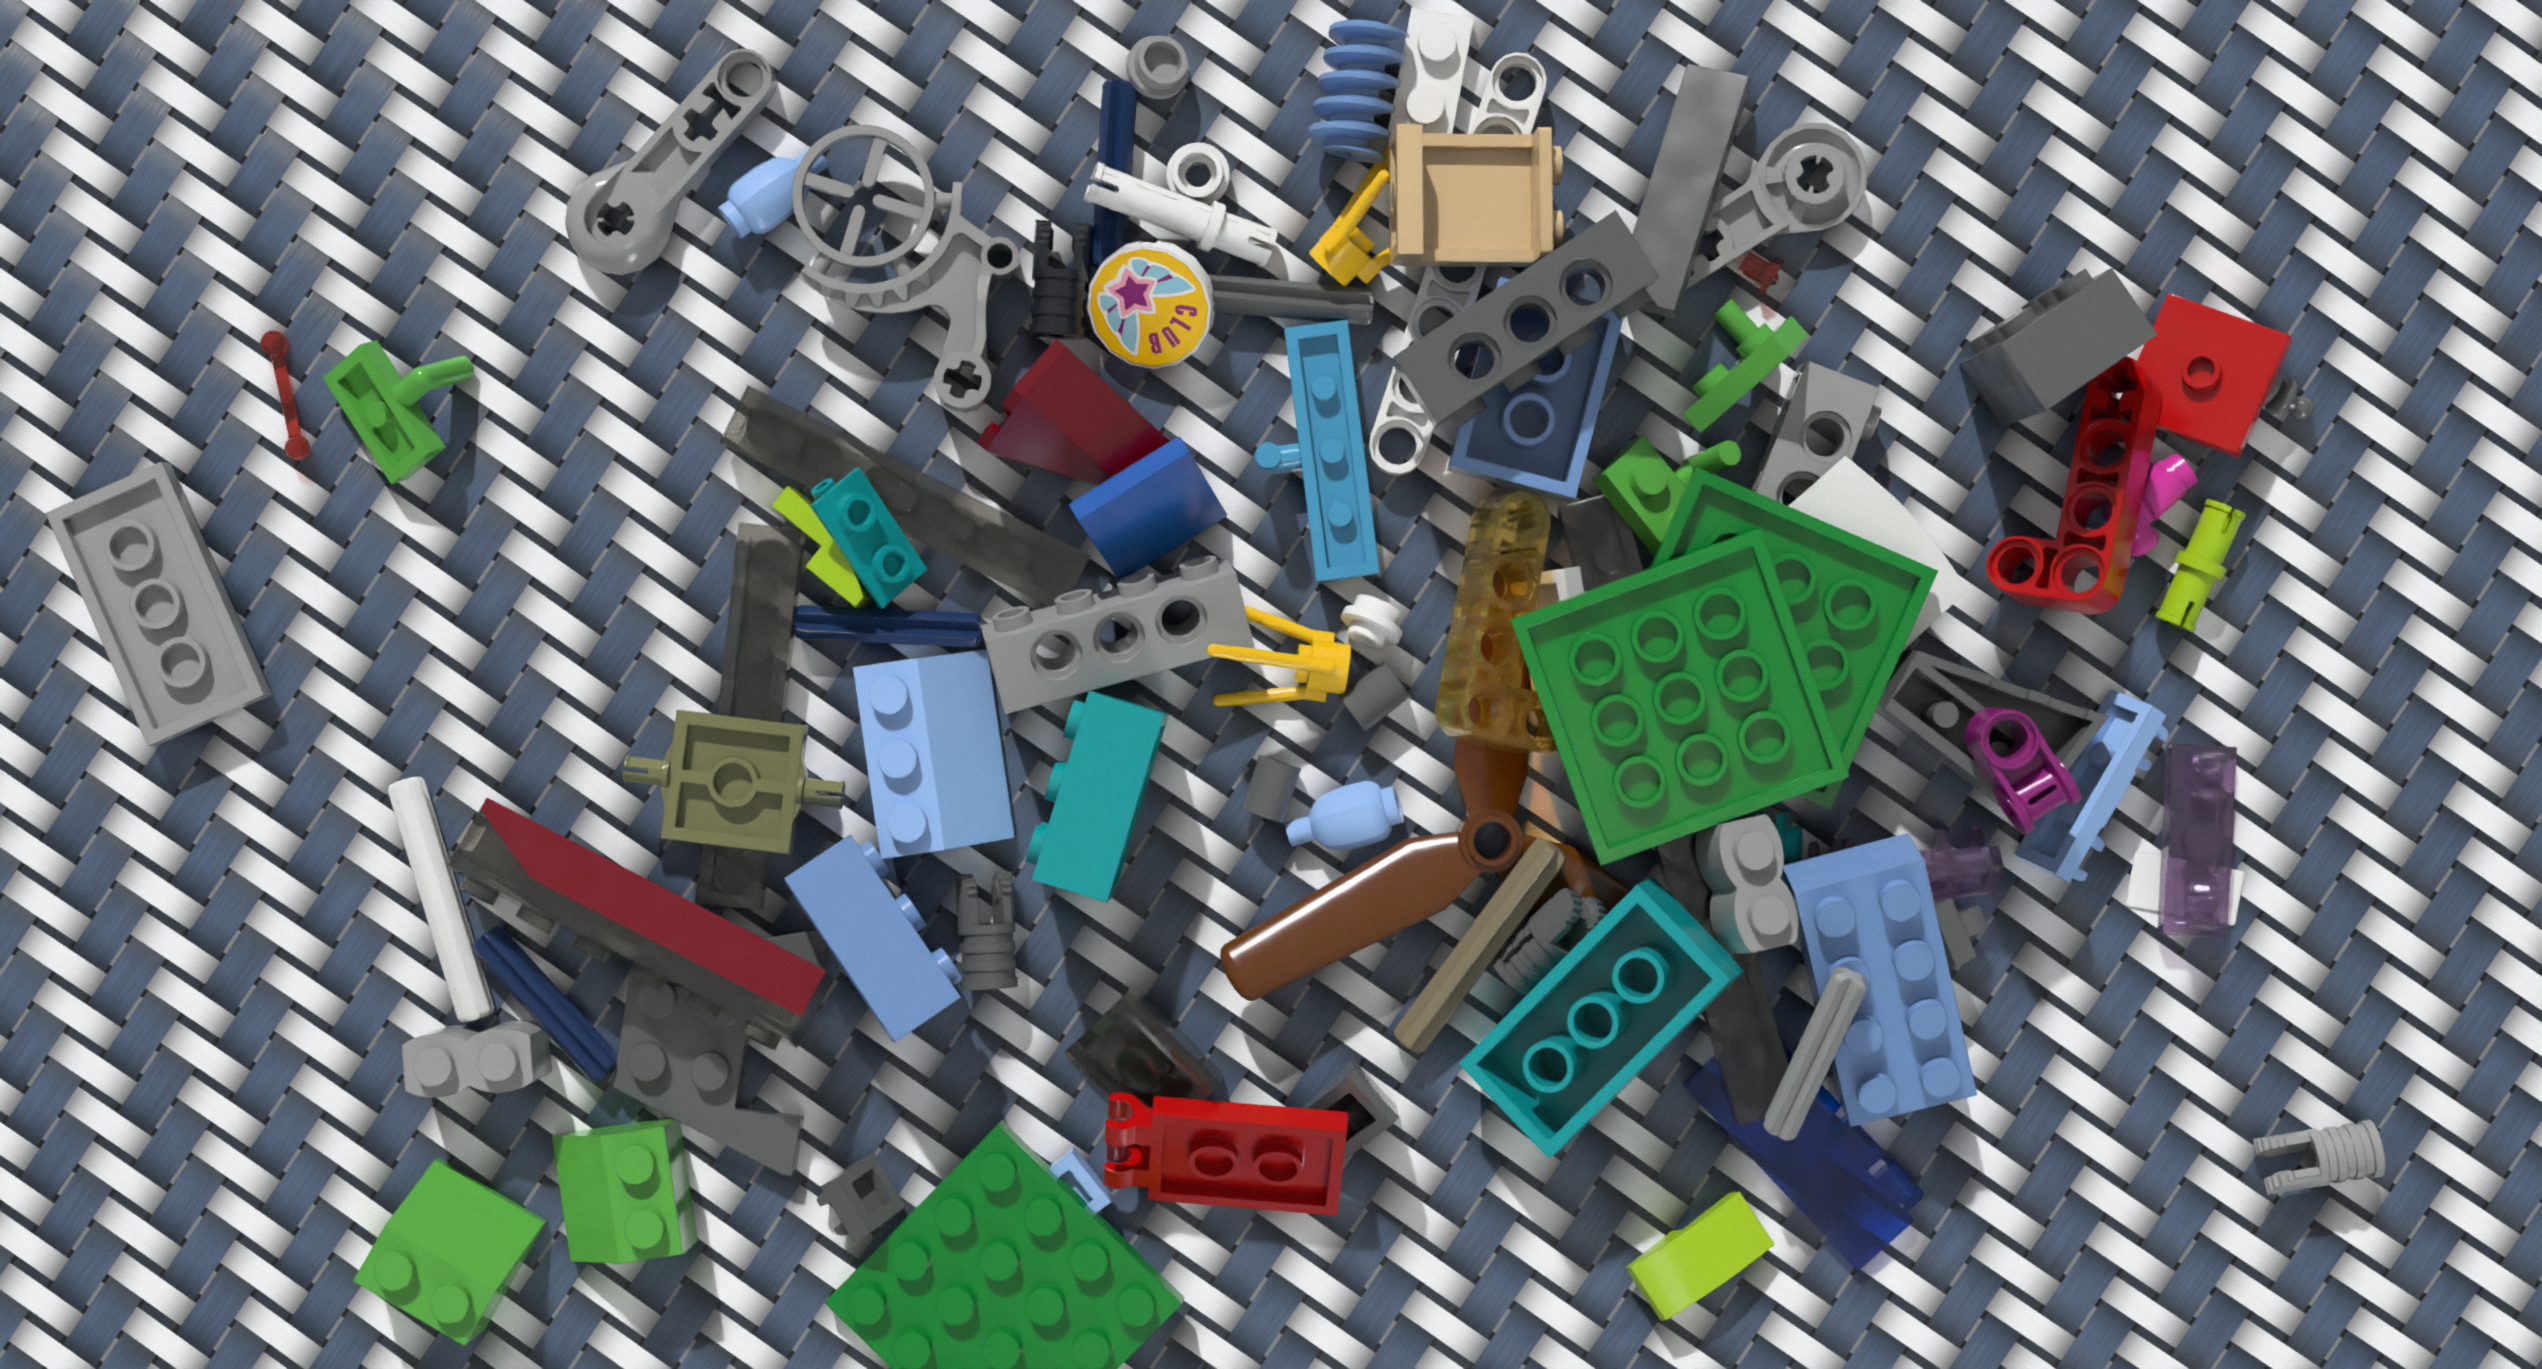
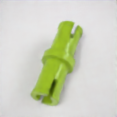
M2206 499L2204 503V510L2186 550H2178L2173 562L2179 566L2161 607L2154 616L2164 622L2168 621V624L2193 633L2215 580L2222 582L2227 572V569L2222 567V564L2241 522L2246 517V514L2237 509L2233 511L2231 506L2211 499Z

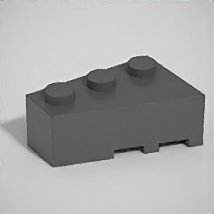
M1915 649L1904 650L1901 653L1875 710L1877 714L1999 807L2000 805L1993 794L1990 783L1968 751L1965 743V729L1969 720L1978 711L1988 707H2001L2017 710L2028 715L2036 724L2053 754L2062 762L2067 770H2069L2109 717L2108 715L2072 705L2035 690L1996 679L1991 675ZM2007 720L1998 722L1989 734L1991 750L1999 756L2006 753L2012 747L2014 742L2012 725Z

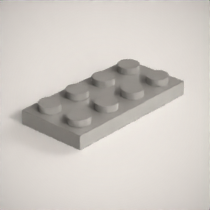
M159 462L45 513L147 746L160 745L272 695L171 463Z

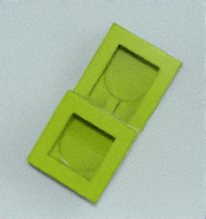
M787 486L772 504V507L821 546L805 567L853 606L865 608L872 597L810 507L813 502L798 489Z
M1740 1191L1726 1194L1684 1229L1669 1232L1625 1268L1659 1319L1663 1321L1681 1312L1722 1285L1775 1244Z

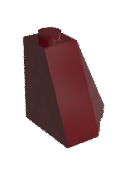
M1057 338L1016 383L1002 404L1005 407L1002 410V414L1006 416V419L999 426L992 421L977 440V443L993 456L1095 487L1170 442Z

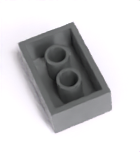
M2085 268L2071 278L2068 277L2056 286L2053 285L2021 307L2023 311L2017 315L2014 314L2005 321L1997 323L1968 344L1975 354L1961 362L1959 366L1998 423L2003 427L2048 410L2158 334L2113 268L2093 278Z

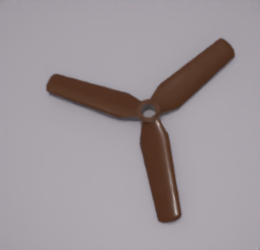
M1487 547L1475 551L1471 556L1454 770L1465 816L1460 820L1456 831L1404 839L1224 944L1220 953L1222 967L1233 988L1244 999L1248 1001L1259 999L1444 911L1481 872L1494 873L1499 881L1503 883L1532 842L1537 839V837L1522 834L1518 822L1513 818L1529 771V670L1510 618L1520 615L1514 576L1529 574V561L1521 552L1503 547ZM1490 822L1501 831L1503 845L1496 856L1485 859L1475 849L1474 835L1479 827ZM1549 841L1564 853L1566 863L1528 914L1532 916L1550 898H1553L1555 893H1558L1560 889L1563 890V888L1578 892L1577 895L1585 898L1591 896L1602 900L1603 904L1608 905L1607 910L1610 912L1632 889L1572 846ZM1744 972L1700 1015L1712 1018L1721 1013L1739 991Z

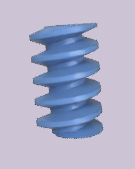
M1361 19L1335 22L1329 27V38L1340 46L1328 48L1324 51L1323 56L1324 63L1335 71L1323 73L1319 76L1318 80L1319 88L1330 96L1318 98L1313 104V112L1325 120V122L1310 125L1308 137L1316 144L1322 146L1323 151L1359 162L1384 163L1385 156L1370 148L1369 144L1370 140L1389 138L1390 130L1374 122L1375 115L1395 112V105L1379 97L1380 90L1400 88L1401 81L1386 73L1385 66L1405 63L1406 56L1390 47L1391 40L1410 38V36L1399 28L1377 21Z

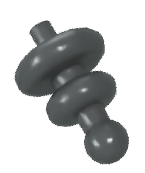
M2281 366L2264 403L2265 410L2270 414H2280L2289 409L2290 414L2294 418L2301 420L2312 415L2314 404L2309 397L2297 396L2298 387L2296 381L2290 376H2283V368Z

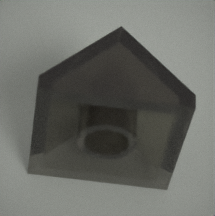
M1134 983L1063 1053L1108 1099L1112 1093H1129L1137 1097L1148 1108H1153L1154 1096L1203 1100L1220 1084L1222 1071Z

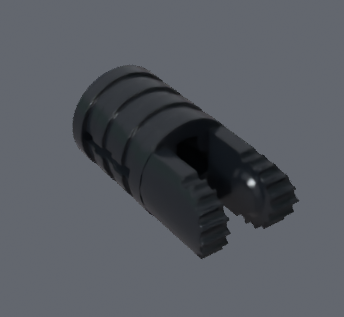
M1035 220L1032 280L1035 283L1034 288H1032V324H1029V335L1065 340L1086 338V328L1083 327V322L1086 317L1084 306L1087 302L1086 285L1089 284L1093 223L1077 222L1076 230L1073 231L1072 236L1073 270L1050 268V252L1054 246L1052 223L1048 220Z

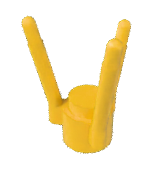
M1388 144L1381 153L1385 156L1384 163H1374L1334 224L1309 251V254L1345 287L1356 275L1365 284H1368L1382 268L1390 264L1389 247L1371 258L1368 253L1376 244L1357 227V224L1390 179V174L1386 171L1389 167Z
M1245 606L1248 620L1311 645L1299 644L1297 655L1219 644H1210L1207 647V653L1212 657L1295 669L1294 682L1305 683L1304 686L1217 694L1212 699L1213 704L1217 707L1296 700L1326 702L1327 693L1340 695L1345 693L1351 645L1334 642L1335 633L1313 630L1273 614Z

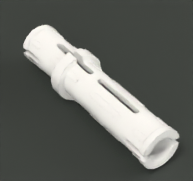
M1097 162L1090 179L1113 187L1115 192L1091 184L1087 186L1084 196L1085 202H1093L1195 240L1196 248L1210 252L1212 247L1255 263L1258 267L1264 268L1272 251L1248 242V239L1266 246L1270 244L1275 245L1277 229L1273 227L1268 228L1225 212L1226 205L1217 201H1212L1209 206L1104 166V163Z

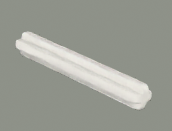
M410 777L394 782L388 787L389 797L457 1019L460 1022H470L486 1017L494 1011L493 1001L481 962L472 950V946L475 944L425 780L422 777Z

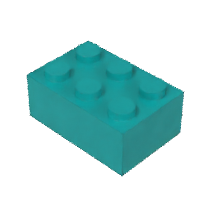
M1088 691L1086 701L1080 699L1073 701L1063 737L1074 740L1067 762H1055L1044 797L1045 800L1055 802L1049 823L1042 822L1041 825H1036L1025 862L1036 865L1032 877L1033 881L1106 903L1115 895L1169 712L1099 691Z

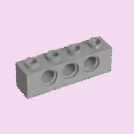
M1808 360L1797 366L1750 490L1783 504V491L1789 482H1800L1809 488L1844 456L1852 461L1859 441L1868 443L1879 422L1882 408L1873 405L1879 388ZM1811 423H1823L1832 429L1836 444L1829 456H1818L1808 448L1806 432Z
M1213 555L1199 556L1182 562L1179 565L1180 571L1156 578L1152 572L1137 573L1120 579L1117 582L1118 588L1094 595L1090 589L1074 590L1058 596L1054 600L1055 605L1030 612L1029 607L1018 606L994 614L992 616L993 622L980 625L1005 714L1211 658L1212 656H1209L1207 653V647L1210 644L1246 648L1254 646L1235 570L1227 558L1217 561L1216 556ZM1185 600L1193 604L1192 612L1184 622L1171 625L1162 621L1163 611L1170 603ZM1122 617L1131 621V628L1124 638L1110 642L1099 637L1101 627L1108 620ZM1050 635L1067 637L1070 643L1067 650L1061 656L1050 659L1036 653L1038 645L1044 638Z

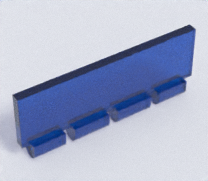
M1768 1026L1762 1027L1747 1041L1738 1033L1687 1079L1683 1086L1851 1265L1859 1271L1915 1221L1908 1211L1922 1199L1924 1192L1894 1160L1887 1162L1872 1175L1869 1169L1881 1159L1885 1151L1861 1125L1850 1127L1846 1116L1838 1120L1830 1129L1824 1124L1840 1109L1841 1105L1822 1084L1796 1138L1784 1141L1778 1136L1770 1135L1764 1129L1765 1115L1782 1081L1781 1076L1786 1072L1794 1054Z

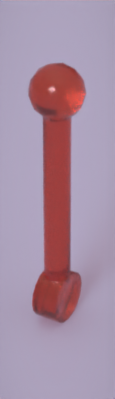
M268 331L262 336L260 345L262 350L270 355L289 438L285 443L284 450L290 459L302 460L308 456L310 444L305 437L301 436L284 358L289 349V340L278 331Z

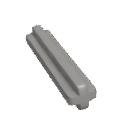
M1837 967L1833 970L1765 1115L1763 1125L1770 1135L1778 1136L1784 1141H1790L1797 1137L1866 992L1867 979L1861 973L1852 971L1847 967Z

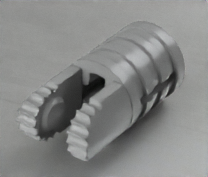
M2370 1119L2358 1121L2357 1124H2344L2341 1127L2331 1126L2325 1127L2323 1130L2314 1128L2253 1139L2256 1154L2260 1157H2276L2303 1151L2306 1169L2280 1171L2264 1179L2267 1195L2328 1186L2330 1182L2341 1183L2348 1179L2359 1180L2367 1176L2370 1178L2383 1177L2385 1173V1155L2382 1141L2375 1124Z

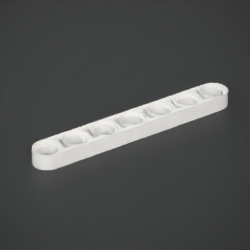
M1515 52L1505 55L1495 63L1470 134H1482L1487 129L1493 127L1503 128L1509 131L1510 134H1531L1547 80L1544 68L1536 58L1526 53ZM1520 67L1530 72L1535 82V90L1530 97L1522 101H1513L1503 95L1498 83L1501 74L1507 69ZM1426 266L1398 353L1423 337L1419 330V319L1427 310L1442 308L1454 317L1474 304L1487 267H1475V272L1471 278L1461 283H1455L1444 278L1440 273L1439 266ZM1458 350V351L1456 352V354H1455V362H1456V359H1457L1459 350ZM1393 366L1370 436L1368 450L1372 462L1379 470L1388 475L1400 476L1410 473L1419 466L1426 453L1434 426L1419 404L1410 403L1400 394L1399 380L1401 376ZM1394 428L1404 429L1409 432L1416 444L1415 454L1412 459L1400 465L1389 463L1382 457L1379 451L1380 438L1385 432Z

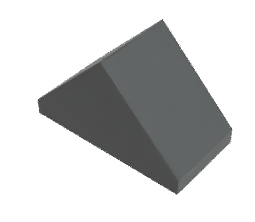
M1353 1059L1302 1107L1305 1109L1348 1112L1344 1160L1392 1126L1399 1118L1397 1105Z

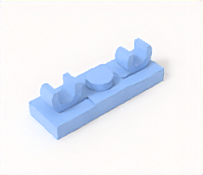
M2111 689L2097 711L2108 715V719L2068 770L2079 788L2082 799L2074 805L2065 802L2034 822L2035 830L2024 836L2014 853L2027 863L2069 883L2072 878L2078 881H2085L2088 874L2079 868L2090 847L2099 852H2102L2105 847L2104 842L2097 835L2101 828L2106 826L2136 774L2135 769L2147 771L2152 766V763L2143 756L2153 738L2155 737L2166 742L2169 736L2166 728L2162 726L2167 715L2150 704Z

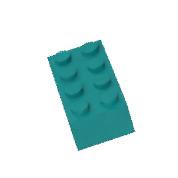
M1652 877L1637 884L1459 1065L1550 1159L1567 1146L1745 969Z

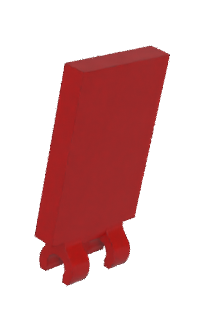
M1118 1092L1109 1095L1108 1117L1126 1120H1106L1105 1143H1107V1160L1124 1161V1163H1104L1103 1185L1114 1189H1123L1131 1186L1148 1187L1147 1200L1338 1215L1348 1112L1154 1096L1153 1108H1148L1137 1097L1129 1093Z

